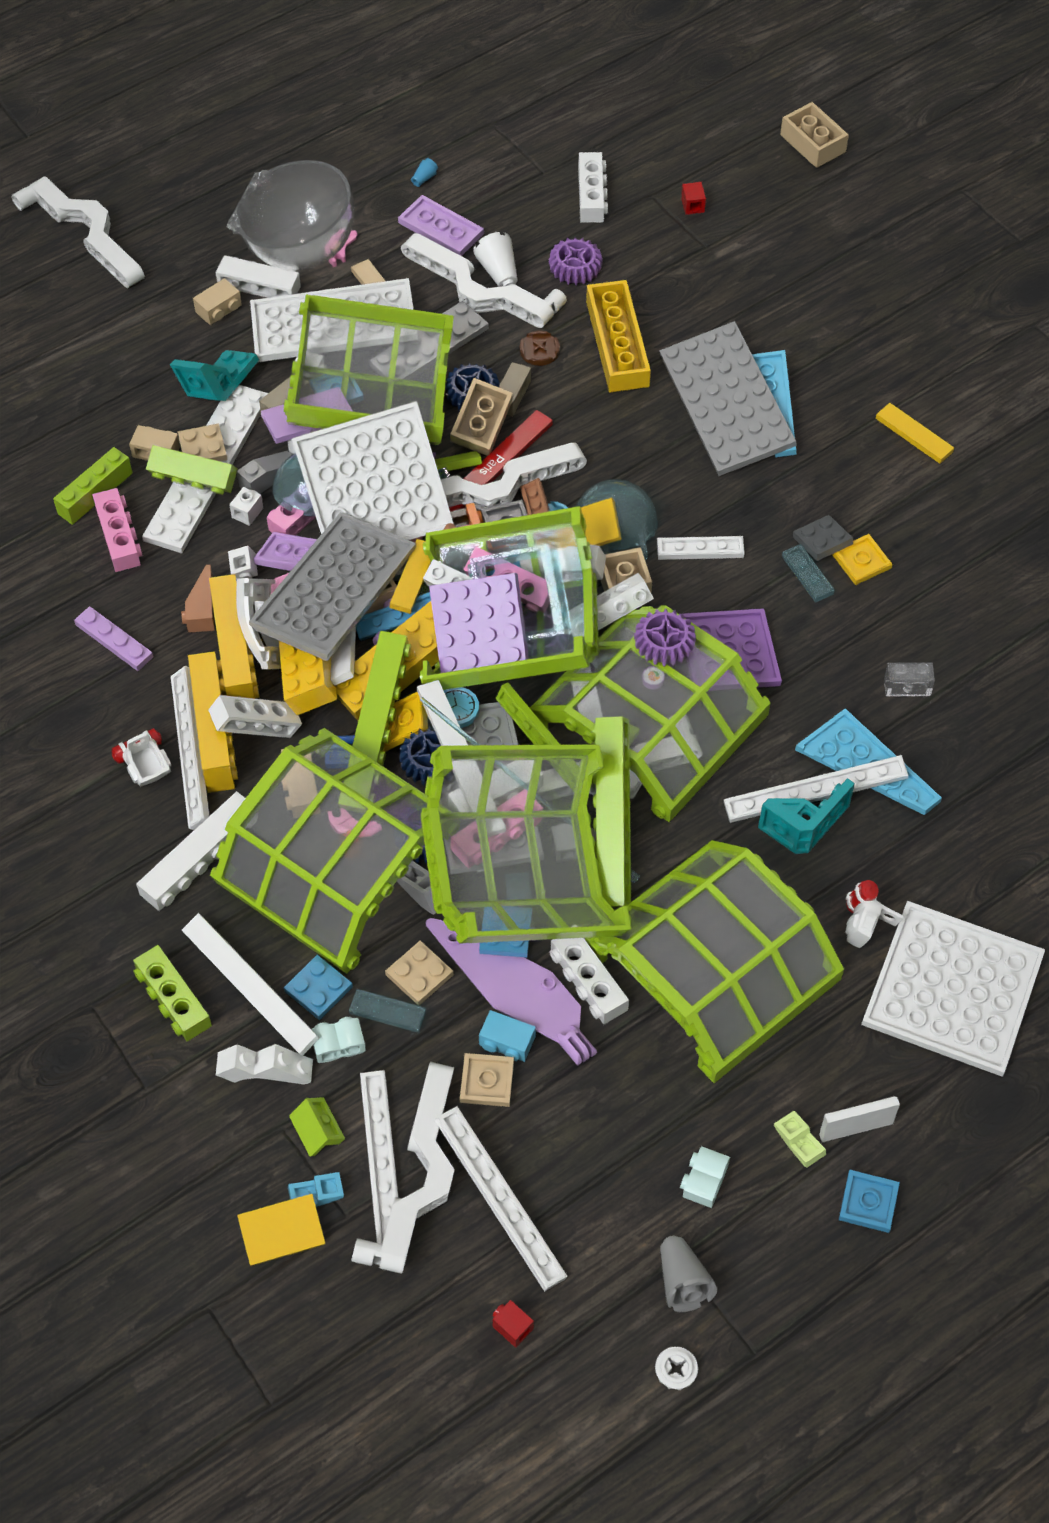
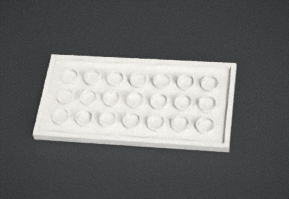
M409 278L250 300L255 354L259 358L258 362L298 356L303 315H299L300 302H305L306 294L414 310ZM311 315L307 352L320 354L346 350L350 321ZM356 322L353 349L393 343L395 327ZM401 328L399 342L418 340L417 330Z

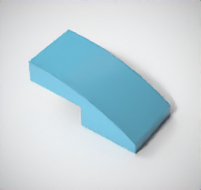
M339 1172L314 1176V1180L288 1184L290 1200L312 1194L316 1207L344 1198Z

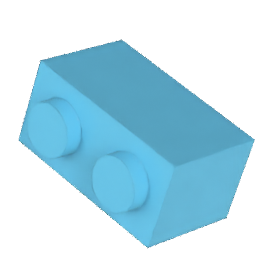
M490 1010L479 1034V1045L486 1051H496L504 1054L506 1057H514V1061L521 1060L525 1062L536 1037V1027Z

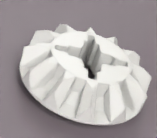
M670 1347L658 1356L655 1372L660 1383H663L668 1389L673 1388L680 1391L682 1388L690 1386L695 1380L698 1365L695 1357L688 1350L682 1347ZM671 1363H674L676 1366L683 1364L681 1368L682 1376L678 1373H671L669 1375L672 1369Z

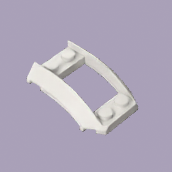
M237 578V615L243 636L253 655L260 663L261 669H281L279 640L261 633L266 644L264 646L258 631L249 625V620L254 616L253 601H255L256 613L270 597L271 584H275V580Z

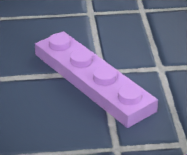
M90 606L74 620L77 627L137 671L153 658V653Z

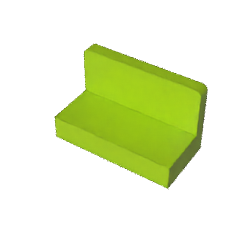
M324 1097L306 1098L290 1114V1119L309 1156H315L325 1145H338L345 1139Z

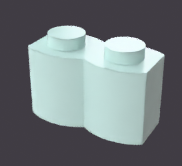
M344 1017L335 1024L323 1022L312 1028L319 1037L313 1044L318 1063L329 1062L341 1057H349L365 1052V1042L358 1018Z
M701 1146L699 1152H694L690 1160L689 1166L693 1167L690 1175L685 1174L680 1186L681 1189H684L683 1197L712 1208L726 1174L730 1157Z

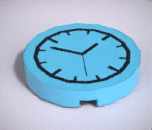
M463 687L443 690L460 728L472 724L479 714V701L476 695Z

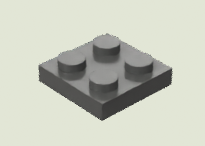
M830 515L793 531V538L816 561L853 545V537Z

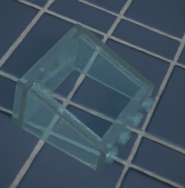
M548 543L469 559L470 578L478 579L487 577L486 566L542 557L554 628L525 633L526 642L572 634L557 545Z

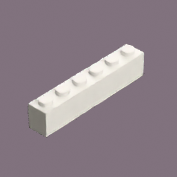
M236 791L136 883L140 896L158 911L165 906H169L177 894L186 890L192 880L198 875L203 874L215 859H219L216 855L221 841H226L228 834L225 830L226 824L246 798ZM258 813L246 827V830L255 826L259 819Z

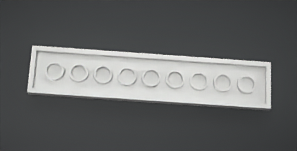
M238 385L226 401H220L206 426L219 423L227 454V460L221 462L234 463L261 415L259 401L268 393ZM173 482L142 536L143 541L183 553L216 493L211 492V488L204 487L201 490L191 487L192 483L184 482V485Z

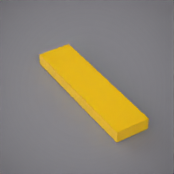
M891 403L876 414L878 421L939 464L954 451L953 446Z
M416 539V548L408 558L390 601L389 608L411 614L424 583L423 577L431 564L429 556L425 555L423 551V542L426 541Z

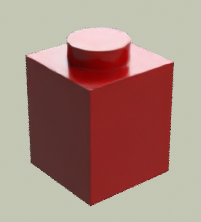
M702 182L682 184L681 199L685 214L705 213L706 197Z
M511 1300L506 1305L501 1304L493 1313V1328L515 1348L534 1329V1321Z

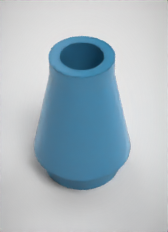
M429 158L422 160L414 176L411 178V182L415 186L420 187L421 184L436 175L438 170L436 163Z

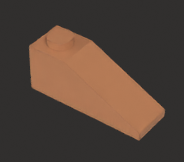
M206 565L185 601V611L181 612L182 623L187 624L188 633L215 630L214 610L209 578L213 577L211 565Z

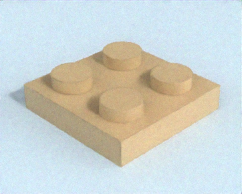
M219 423L178 431L182 452L220 462L227 460Z
M421 941L385 970L386 976L418 1006L454 975L453 970Z
M465 1053L460 1103L510 1107L514 1057Z

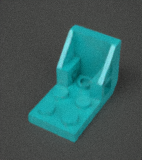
M225 350L214 365L174 359L170 366L187 396L226 401L256 365L259 358L255 353Z
M848 778L842 784L838 783L831 793L832 796L828 800L824 799L818 807L805 798H768L762 804L758 828L795 854L809 853L849 808L855 783ZM809 815L810 819L806 820L802 816Z

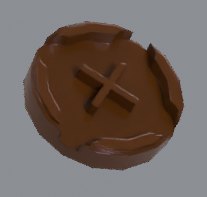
M547 331L530 332L527 334V337L522 338L520 341L521 357L532 365H548L559 356V341Z

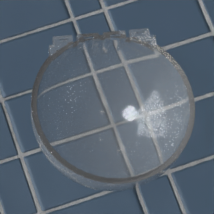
M313 160L289 162L270 170L254 173L226 226L233 233L240 234L251 252L265 263L287 271L309 270L321 266L335 257L347 242L354 223V198L347 178L336 167Z

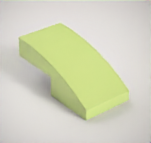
M795 1111L774 1123V1127L784 1142L806 1168L826 1155V1149L810 1133V1127Z

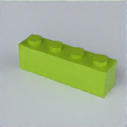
M152 445L146 470L152 473L154 478L164 480V477L172 478V482L184 485V482L192 483L191 487L201 490L204 487L211 488V492L221 495L224 492L231 493L238 470L232 464Z
M115 447L109 450L53 498L58 515L72 525L95 506L92 494L114 489L132 474L129 457Z

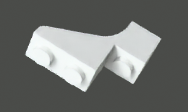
M237 1044L218 1052L216 1075L234 1083L244 1079L262 1078L308 1084L311 1083L313 1059L277 1044L258 1052Z

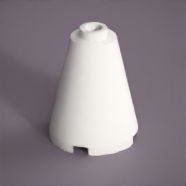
M495 232L481 238L477 248L474 246L475 257L499 287L510 284L515 285L517 283V273L510 236L507 233L500 235V232Z

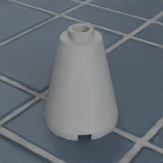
M667 1237L660 1246L667 1305L669 1308L673 1307L676 1312L698 1309L701 1307L700 1302L706 1298L710 1302L717 1294L716 1283L682 1237Z

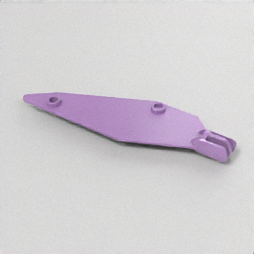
M429 918L426 921V927L494 1009L513 1019L535 1026L537 1032L558 1042L577 1066L582 1061L588 1060L589 1056L593 1057L596 1055L597 1050L579 1030L580 1004L551 971L524 957L480 954V943L459 944L456 940L458 934L455 931H450L442 920Z

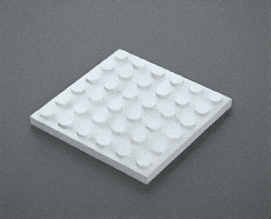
M417 401L292 438L321 534L340 512L407 540L425 536L428 532L443 530L446 524L453 523Z
M907 901L902 914L904 916L903 920L898 924L862 1025L1003 1077L1045 950Z

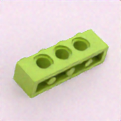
M159 945L133 960L136 967L133 972L140 983L143 981L148 986L146 991L152 1000L157 999L161 1004L158 1006L159 1010L165 1018L170 1017L173 1021L171 1026L178 1037L182 1035L188 1042L212 1026L209 1015ZM155 975H162V977L158 979H153ZM169 992H175L173 996H165ZM181 1010H188L183 1015L178 1014Z

